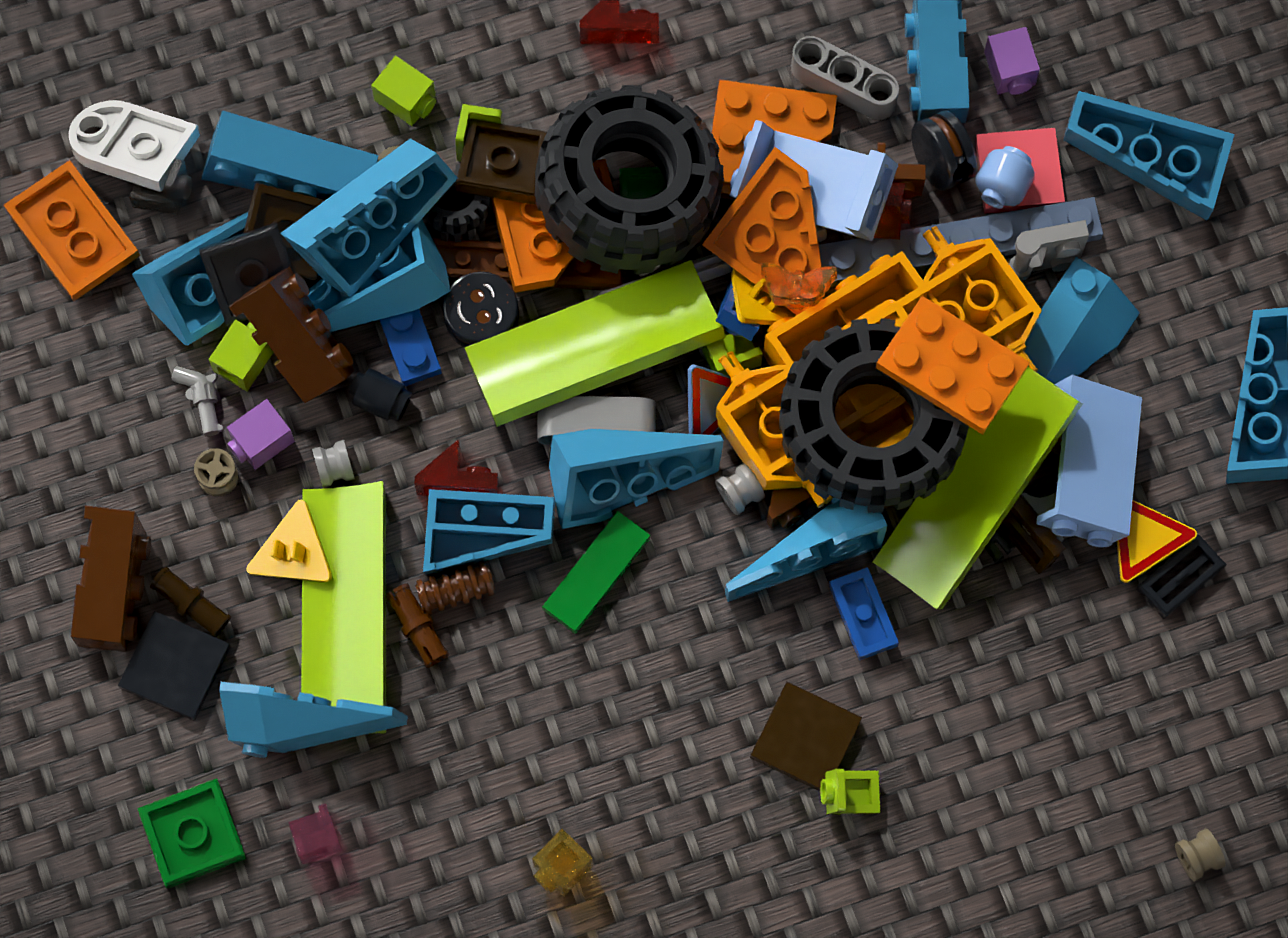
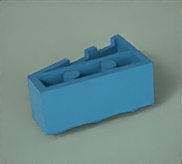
M913 0L911 13L905 14V37H912L913 50H907L908 74H915V87H910L909 103L910 111H917L918 121L930 118L941 111H949L961 123H966L969 111L968 58L965 57L964 32H967L966 19L962 18V0Z
M429 489L423 573L426 576L464 567L468 564H476L481 560L487 561L552 544L555 516L554 497Z

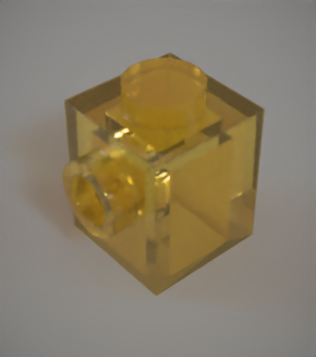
M563 829L532 858L533 867L537 870L533 875L536 881L550 894L556 889L563 897L593 867V858Z

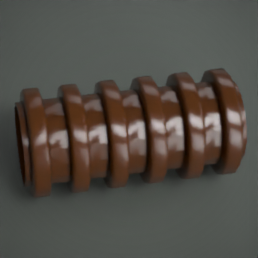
M481 560L478 562L479 566L476 567L468 564L466 565V570L460 571V568H455L453 574L448 575L445 571L441 573L442 577L435 578L432 575L429 576V581L423 582L422 579L417 580V585L415 586L423 612L431 615L433 609L438 608L439 612L445 610L444 606L451 605L454 608L457 607V602L459 601L467 604L470 602L469 598L475 597L476 600L482 599V594L488 593V596H493L495 586L488 564Z

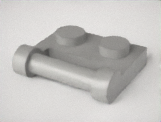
M1086 220L1022 232L1017 237L1015 243L1016 256L1009 262V265L1019 279L1024 281L1030 277L1032 271L1052 268V271L1055 272L1065 271L1076 257L1081 259L1089 237Z

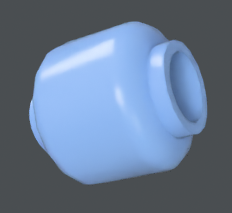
M1011 146L991 151L975 179L976 186L982 193V200L998 209L1003 208L1004 205L1016 206L1020 204L1035 178L1031 158L1023 151Z

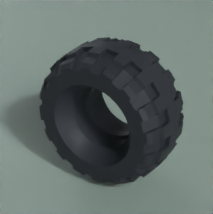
M622 85L621 90L611 91L609 87L589 92L585 100L570 103L560 112L555 123L552 126L550 125L541 145L535 170V199L538 211H542L546 220L545 227L554 240H557L559 243L564 242L569 247L568 253L581 262L592 261L601 265L600 270L618 274L619 269L631 270L632 274L635 275L651 273L657 266H671L685 258L687 252L694 246L697 247L709 230L720 203L724 183L723 165H720L718 157V144L713 134H710L709 129L702 128V119L688 105L682 108L675 104L672 95L657 90L656 94L641 91L642 87L639 85ZM628 151L640 154L650 159L661 170L666 180L667 188L660 194L647 199L621 197L611 192L601 183L594 171L593 163L602 156L612 152Z

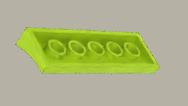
M689 260L467 346L465 351L474 377L498 427L726 338L723 326L716 322L717 314L707 296L692 260Z
M1028 367L984 435L969 427L961 455L952 473L946 480L940 481L937 484L936 491L923 499L919 496L914 500L873 563L907 586L935 609H943L1083 403Z
M379 481L346 487L303 489L302 500L309 507L332 574V579L329 582L302 580L301 693L314 694L316 697L328 699L332 702L331 706L335 707L338 699L386 706V491L384 483ZM381 730L372 733H386V730Z

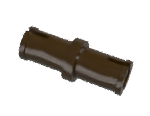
M167 566L160 570L150 584L151 589L156 590L178 607L177 613L182 617H191L209 631L213 637H217L231 620L232 616L226 614L203 596L204 591L198 586L192 588L170 571V568Z

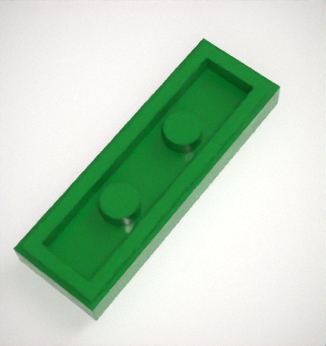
M617 511L542 606L543 611L576 634L648 543L650 534Z

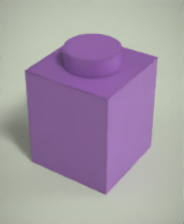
M1023 27L988 36L984 53L997 94L1005 92L1013 95L1021 94L1030 90L1033 85H1036L1040 68L1027 28Z
M268 399L227 427L232 439L227 443L228 447L240 463L248 460L255 470L295 442L291 429Z

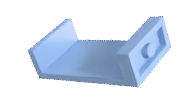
M755 120L752 131L747 134L744 141V155L741 164L732 175L729 196L736 200L773 148L776 147L809 172L816 226L873 241L899 164L885 153L870 150L869 155L774 131L763 121Z
M1071 375L1055 385L1083 404L1062 434L1055 508L1037 516L1036 524L1051 528L1052 532L1059 536H1077L1087 539V543L1092 546L1109 547L1113 542L1129 536L1142 397Z

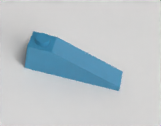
M248 212L162 255L132 273L151 311L184 345L193 343L221 326L225 321L199 249L243 234Z
M421 219L351 298L326 283L323 279H320L309 288L308 297L316 309L320 308L326 314L331 324L329 331L333 332L417 310L450 292L446 264Z
M1076 257L1042 307L1038 322L1025 343L1027 346L1025 353L1035 367L1038 368L1037 373L1053 384L1071 375L1080 376L1088 370L1089 366L1118 347L1140 312L1109 276Z
M587 429L553 435L549 470L561 528L602 522L613 517L612 510L630 502H634L637 507L648 502L647 495L665 487L676 490L718 472L724 440L721 435Z
M833 498L831 500L832 504L827 505L729 581L725 587L727 602L881 548L887 529L881 512H868V506L854 504L853 510L840 507V499Z
M221 682L219 689L228 740L243 747V754L253 757L266 758L268 751L285 753L407 725L408 716L393 707L338 699L335 707L331 706L332 702L330 700L316 697L314 694L300 692L298 699L293 700V697L274 692L275 689L271 687Z

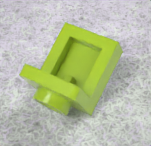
M834 769L825 772L826 779H822L820 785V798L822 804H826L827 814L880 813L879 771H845L844 769Z

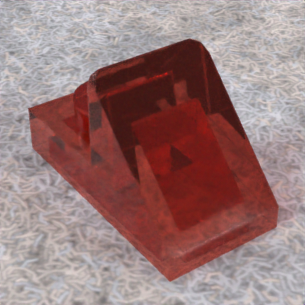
M601 0L580 20V44L659 43V13H651L645 9H633L628 13H619V0Z
M457 440L415 476L414 485L416 494L422 496H429V489L499 494L498 473H491V469L481 466H471L466 471H460L461 446L460 440Z

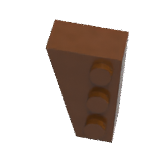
M288 267L248 291L230 305L229 308L236 317L242 313L247 317L257 330L252 333L253 339L259 346L265 342L270 346L278 359L275 362L276 368L302 401L306 403L348 378L354 372L351 366L353 360L347 348L342 343L338 344L329 331L331 324L326 314L320 308L316 309L309 299V288L304 279L298 273L294 274L291 268Z
M85 505L84 519H89L91 525L87 545L82 544L80 547L79 558H84L81 582L76 584L71 638L78 647L127 652L128 640L134 641L137 633L138 618L133 616L135 600L141 601L143 596L144 576H139L142 560L147 561L150 555L151 537L146 536V531L135 511Z

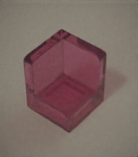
M326 803L318 806L319 812L288 822L298 857L303 865L343 851Z

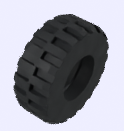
M866 318L851 321L850 328L842 330L837 325L828 329L824 333V339L819 342L812 340L803 349L802 357L799 361H794L788 372L786 385L783 387L779 427L783 434L782 445L787 458H792L795 463L794 471L802 481L809 480L815 485L814 492L825 500L829 495L840 499L839 506L850 510L854 509V504L868 506L867 510L870 513L883 512L884 506L894 505L899 510L911 506L912 500L919 496L923 499L936 491L937 484L942 480H946L954 470L969 430L968 425L876 368L877 361L900 329V327L894 326L895 320L881 318L880 324H868ZM864 384H878L889 387L904 397L910 405L914 414L913 427L905 439L887 447L861 445L845 435L835 420V407L838 399L851 388Z

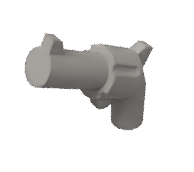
M176 366L172 373V382L190 386V389L186 391V398L193 401L194 406L199 409L203 435L213 436L225 431L224 426L217 422L214 403L218 401L214 384L218 379L217 374L205 376L200 372Z

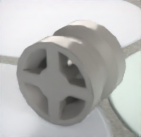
M344 440L335 442L334 446L328 449L322 447L312 448L323 488L331 486L333 481L338 479L346 481L355 479Z
M744 463L736 467L735 474L730 477L722 476L715 481L723 500L735 515L744 512L745 506L750 502H760L765 498L759 481Z

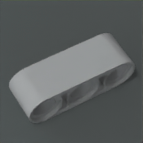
M805 36L795 43L792 52L791 71L794 78L800 83L820 93L837 95L838 102L875 120L886 119L894 112L899 86L891 74L818 37ZM804 56H813L819 62L814 65H808L800 59ZM846 73L852 76L854 80L849 83H843L837 80L835 76ZM875 91H881L886 93L889 98L884 101H878L871 97L870 94Z
M575 396L538 411L537 441L541 444L552 445L553 435L587 429L656 432V402L643 397Z

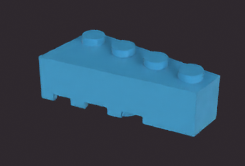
M1078 91L1063 140L1207 221L1214 210L1234 134Z
M222 111L211 140L201 180L254 190L255 184L259 183L327 200L375 165L378 155Z
M409 139L280 234L326 283L351 298L458 177L436 152Z
M1288 307L1253 310L1226 484L1288 479Z

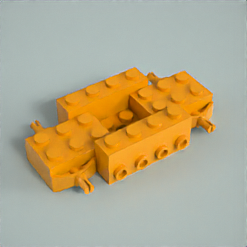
M934 226L931 228V231L929 229L923 234V238L926 239L936 253V259L923 280L903 251L893 257L886 254L874 261L869 267L870 271L859 278L856 275H852L841 281L835 288L836 292L823 299L822 296H817L811 299L801 308L802 312L790 320L788 317H783L774 322L767 329L768 333L765 335L763 356L770 367L751 371L749 368L744 370L733 351L728 352L727 357L724 354L718 360L730 376L732 384L716 407L717 425L742 462L754 473L763 491L803 487V489H807L818 508L823 507L824 502L827 504L833 499L829 495L825 500L814 492L815 485L809 480L802 481L794 471L795 463L792 458H787L782 445L783 434L779 427V416L783 387L786 385L788 372L794 361L800 360L803 349L812 340L821 341L824 339L825 331L838 325L844 330L851 327L852 320L866 318L868 324H880L881 318L895 320L894 326L901 327L921 296H924L1029 361L1028 367L1035 372L1038 371V368L1035 367L1025 353L1027 347L1025 343L1037 324L1042 310L991 238L957 245L953 242L948 244L938 230V227ZM864 384L851 388L840 396L835 407V420L840 429L850 439L864 446L887 447L905 439L913 427L914 414L908 402L898 392L883 385Z

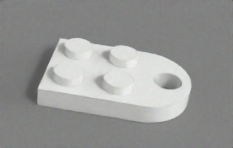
M114 100L96 103L87 107L75 117L69 129V141L73 154L82 165L162 192L200 136L198 125L128 102ZM90 127H101V129L96 133H84V131Z

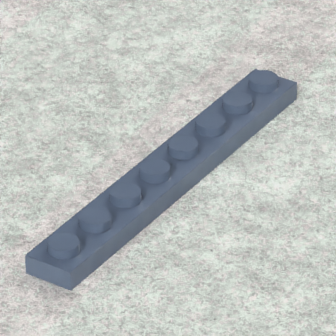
M1095 197L874 235L873 241L856 238L819 245L825 283L823 288L837 286L841 281L852 275H856L859 278L870 271V265L878 258L886 254L893 257L903 251L917 272L929 270L936 259V253L926 239L923 238V234L929 229L931 231V228L934 226L938 227V230L948 244L953 242L957 245L991 238L1003 256L1016 255L1015 243L1017 237L1022 232L1086 220L1089 232L1087 242L1101 240L1103 231Z

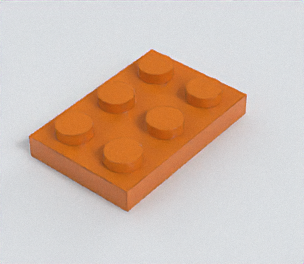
M70 160L4 204L8 214L73 301L140 256L137 248Z
M921 296L877 361L876 368L984 435L1027 370L1030 362L929 299Z

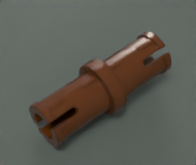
M405 583L394 588V594L392 592L387 593L385 598L389 601L403 625L401 632L405 638L410 637L426 668L442 661L441 657L446 659L449 656V652L445 649L431 625L434 620L431 615L423 612L409 584Z

